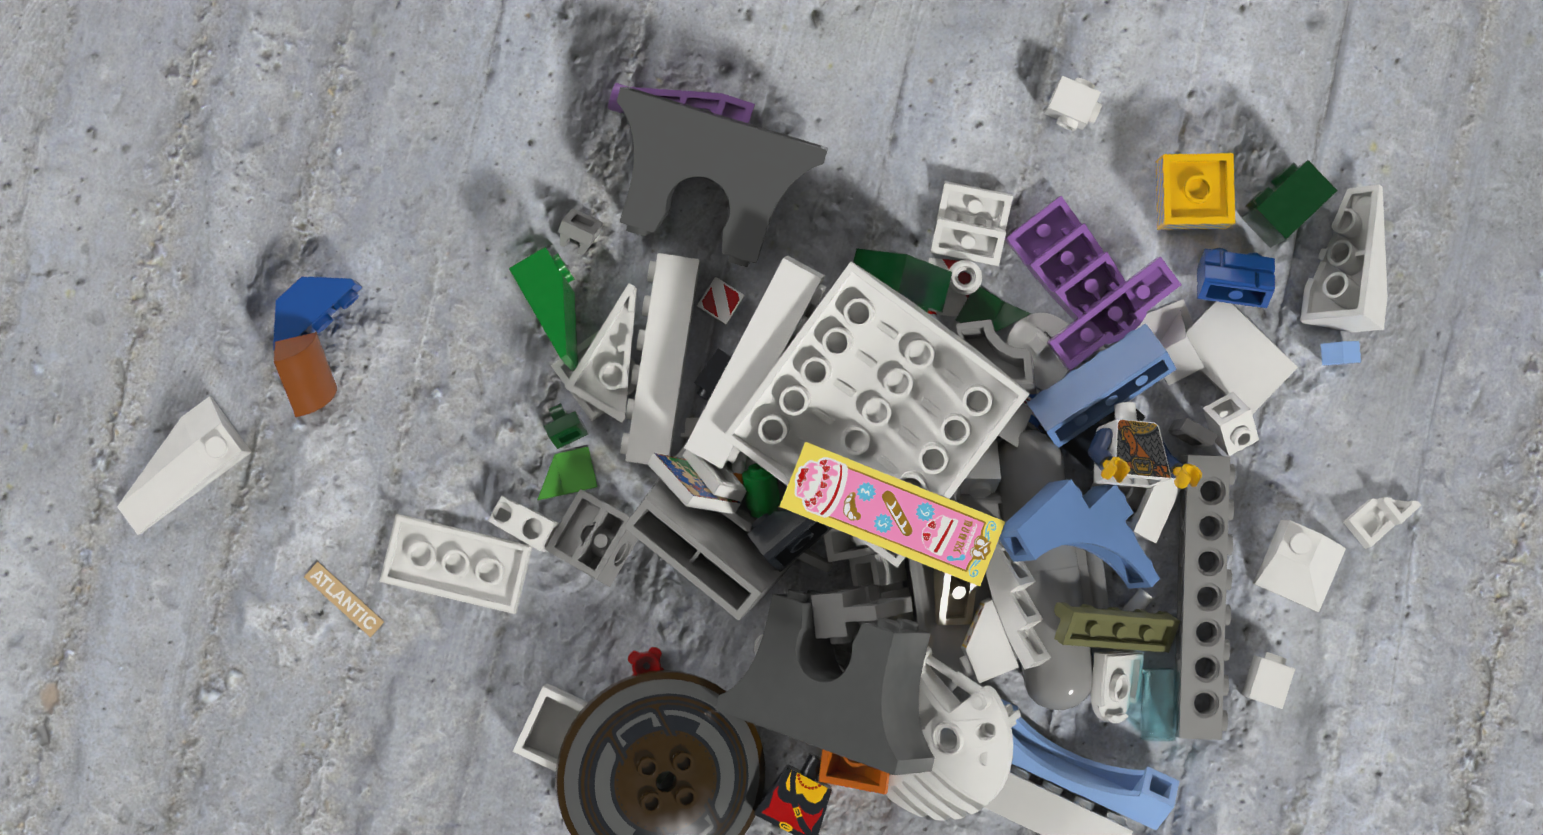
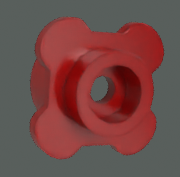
M651 647L645 652L632 651L628 655V662L632 664V676L649 671L665 670L661 667V650L657 647ZM644 663H649L650 668L645 669L643 667Z

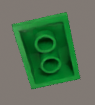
M544 247L513 265L509 270L559 357L573 372L578 366L575 292L569 283L575 279L560 255L557 253L552 256L548 249Z

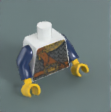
M1122 402L1114 405L1115 420L1097 428L1088 449V454L1094 461V483L1150 488L1175 478L1174 484L1177 488H1186L1188 484L1191 487L1197 486L1202 477L1201 470L1192 464H1182L1170 453L1156 423L1137 421L1136 404L1133 402Z

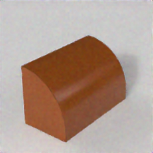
M317 332L275 342L274 364L295 417L313 413L327 405L334 398L337 392V385Z

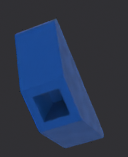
M303 276L299 278L276 299L273 350H275L276 341L310 334L314 331L317 333L323 331L332 323L333 318L331 316L340 307L346 309L358 299L359 295L357 292L362 286L351 278Z

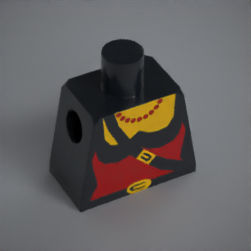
M809 753L801 770L787 764L762 797L754 811V815L793 835H819L832 791L829 784L818 782L821 757Z

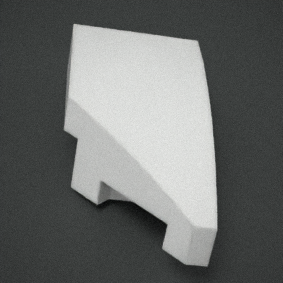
M1388 497L1370 499L1345 519L1343 523L1360 544L1367 549L1372 547L1395 525L1402 524L1421 504L1418 501L1393 500Z

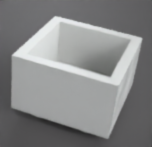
M548 683L545 684L512 752L556 772L557 759L564 737L574 719L588 702Z

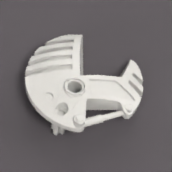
M928 646L919 685V715L926 743L935 757L931 772L903 775L890 774L886 796L901 808L921 817L929 815L934 820H948L950 817L956 820L967 816V812L972 815L983 808L981 803L985 806L988 805L1003 788L1013 759V734L1011 727L1017 724L1016 720L1021 717V713L1019 710L1013 711L1012 704L1004 706L993 687H981L959 671H954L933 657L932 649ZM930 666L950 678L952 683L972 696L961 703Z

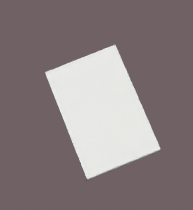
M1214 301L1186 330L1191 344L1205 366L1198 371L1224 396L1234 392L1251 409L1252 415L1298 368L1231 303Z

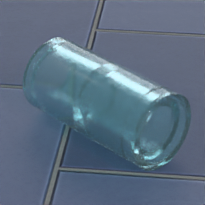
M1141 668L1140 739L1148 741H1176L1177 669Z

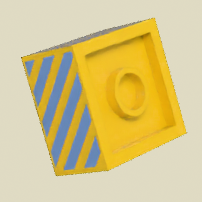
M1234 153L1163 154L1155 161L1157 230L1227 229L1235 224Z

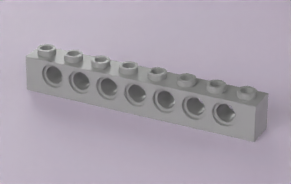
M1183 455L1181 456V463L1195 465L1201 470L1202 477L1196 487H1191L1188 484L1186 488L1180 490L1176 614L1180 624L1176 632L1173 735L1183 739L1222 740V731H1227L1228 727L1227 710H1223V696H1227L1229 692L1228 675H1224V661H1228L1230 657V642L1225 640V625L1229 626L1231 622V607L1229 604H1226V590H1231L1232 571L1227 569V555H1232L1233 536L1228 534V520H1233L1234 501L1229 499V485H1234L1235 466L1230 464L1229 456ZM1207 481L1211 482L1216 490L1214 498L1210 501L1204 500L1200 493L1201 486ZM1206 516L1210 517L1215 525L1213 533L1209 536H1204L1199 529L1200 521ZM1207 551L1213 556L1214 563L1211 569L1203 571L1199 567L1198 559L1202 553ZM1203 587H1208L1213 595L1212 601L1206 606H1201L1197 600V594ZM1207 622L1211 626V635L1207 640L1200 641L1197 638L1196 629L1201 623ZM1206 657L1210 662V670L1206 675L1198 676L1195 671L1196 662ZM1206 693L1209 697V705L1205 710L1197 711L1194 707V700L1197 695Z

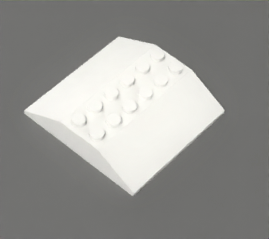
M851 261L723 435V438L787 486L804 443L808 442L950 499L1027 398L1029 392L930 314ZM859 539L897 568L905 558L902 555Z

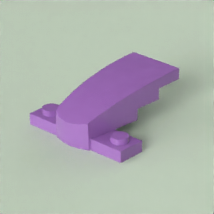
M1058 196L1005 237V241L1032 275L1074 320V322L1047 342L1069 371L1103 345L1114 344L1123 339L1127 333L1135 330L1146 317L1148 310L1182 285L1162 257L1155 258L1125 281L1108 252L1102 250L1085 223L1081 224L1062 196Z

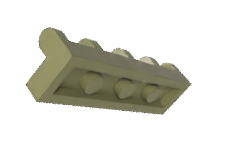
M1057 602L1054 607L1055 615L1061 619L1054 639L1062 645L1169 653L1180 624V620L1167 611L1148 613L1143 609H1135L1132 612L1122 611L1118 607L1111 606L1107 609H1097L1088 604L1074 607L1065 602Z

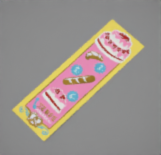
M808 442L804 443L779 506L977 586H981L1005 525L1003 520Z

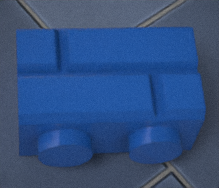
M1223 248L1204 249L1197 268V299L1267 308L1275 290V258L1263 257L1258 253H1233Z

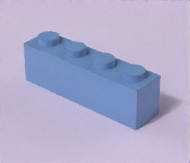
M1145 323L1138 329L1127 333L1123 339L1108 349L1100 351L1093 359L1078 369L1070 371L1063 379L1048 389L1040 391L1027 404L1053 443L1059 448L1112 413L1114 405L1130 401L1175 371L1176 367L1166 349Z

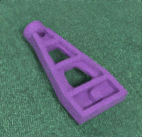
M615 83L609 99L608 109L625 114L617 103L620 87L629 86ZM630 87L696 108L707 109L713 113L746 123L750 122L755 106L753 103L723 93Z

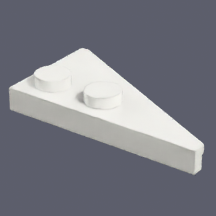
M628 283L564 387L621 423L624 422L626 417L637 288Z

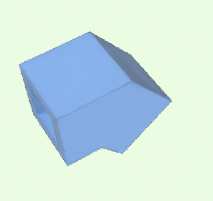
M1359 341L1320 344L1323 366L1361 363Z

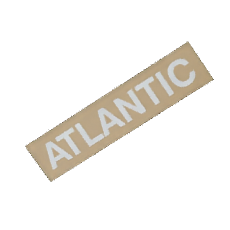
M319 562L304 576L308 582L370 638L384 623L379 616Z

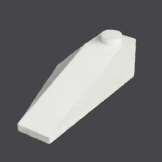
M1378 184L1349 188L1332 223L1333 234L1326 249L1322 248L1317 259L1320 260V264L1313 278H1308L1305 285L1300 321L1305 324L1347 332L1384 330L1388 295L1383 187Z
M209 396L180 418L117 507L136 534L140 535L244 459L252 451L214 399Z

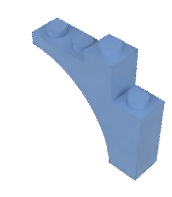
M1072 479L1049 482L1005 523L999 537L1000 542L1013 562L1036 560L1039 556L1053 548L1067 545L1084 549L1105 561L1121 577L1128 589L1153 587L1160 580L1153 568L1152 561L1145 555L1135 538L1133 530L1125 522L1133 514V511L1127 503L1124 493L1117 485L1093 486L1082 496V492L1073 483Z

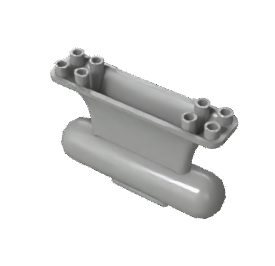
M1025 430L1021 432L1018 438V447L1003 439L998 444L1001 480L995 493H991L983 498H975L970 494H961V501L959 503L1003 520L1006 523L1047 483L1066 480L1060 448L1053 443L1048 434L1038 430ZM1061 545L1047 551L1036 560L1024 561L1036 581L1025 590L1043 618L1033 628L1051 657L1036 667L1024 670L1022 666L1024 684L1028 695L1038 705L1050 710H1066L1078 706L1088 698L1091 692L1093 674L1091 647L1062 645L1054 639L1061 620L1054 612L1056 603L1065 602L1074 607L1088 604L1097 609H1107L1109 607L1103 560L1084 549ZM905 557L914 622L919 623V630L931 633L928 646L932 649V656L954 671H959L965 675L959 658L964 656L961 646L970 624L940 626L936 624L933 568ZM986 573L981 586L976 588L972 620L981 600L986 598L993 600ZM1010 643V646H1011V648H1012V651H1013V653H1014V656H1015L1016 660H1018L1019 658H1018V656L1016 655V653H1015V651H1014V649H1013V647H1012V645H1011V643ZM930 666L950 691L953 692L957 685L952 683L950 678Z

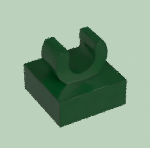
M561 403L548 409L553 422L544 425L549 439L557 449L588 435L587 429L576 411L567 414Z

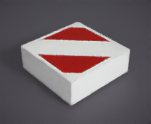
M715 277L697 307L727 326L745 295Z

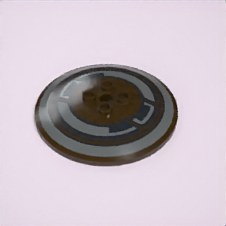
M671 670L649 671L624 678L610 685L590 700L579 712L569 727L559 751L555 774V788L558 807L567 830L571 835H745L756 816L754 811L762 799L765 783L764 752L755 725L715 710L718 696L727 691L717 684L691 673ZM665 771L672 772L674 775L672 785L666 789L658 788L656 786L658 775Z

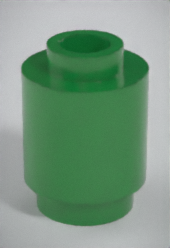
M751 464L742 473L743 486L747 491L744 495L745 506L750 510L752 517L759 518L766 513L771 515L774 511H778V506L781 504L778 478L759 464Z

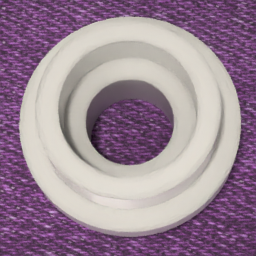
M961 260L950 267L949 271L952 272L949 287L955 293L969 295L980 287L982 272L977 264L969 260ZM961 272L970 274L971 281L968 284L959 282L958 275Z

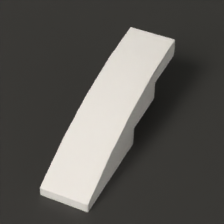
M998 540L986 570V577L1005 633L1024 670L1039 666L1051 658L1033 628L1043 618L1025 590L1036 581L1024 561L1013 562L1000 540Z

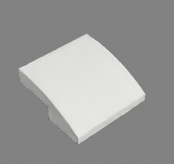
M944 181L930 253L999 266L1013 195Z

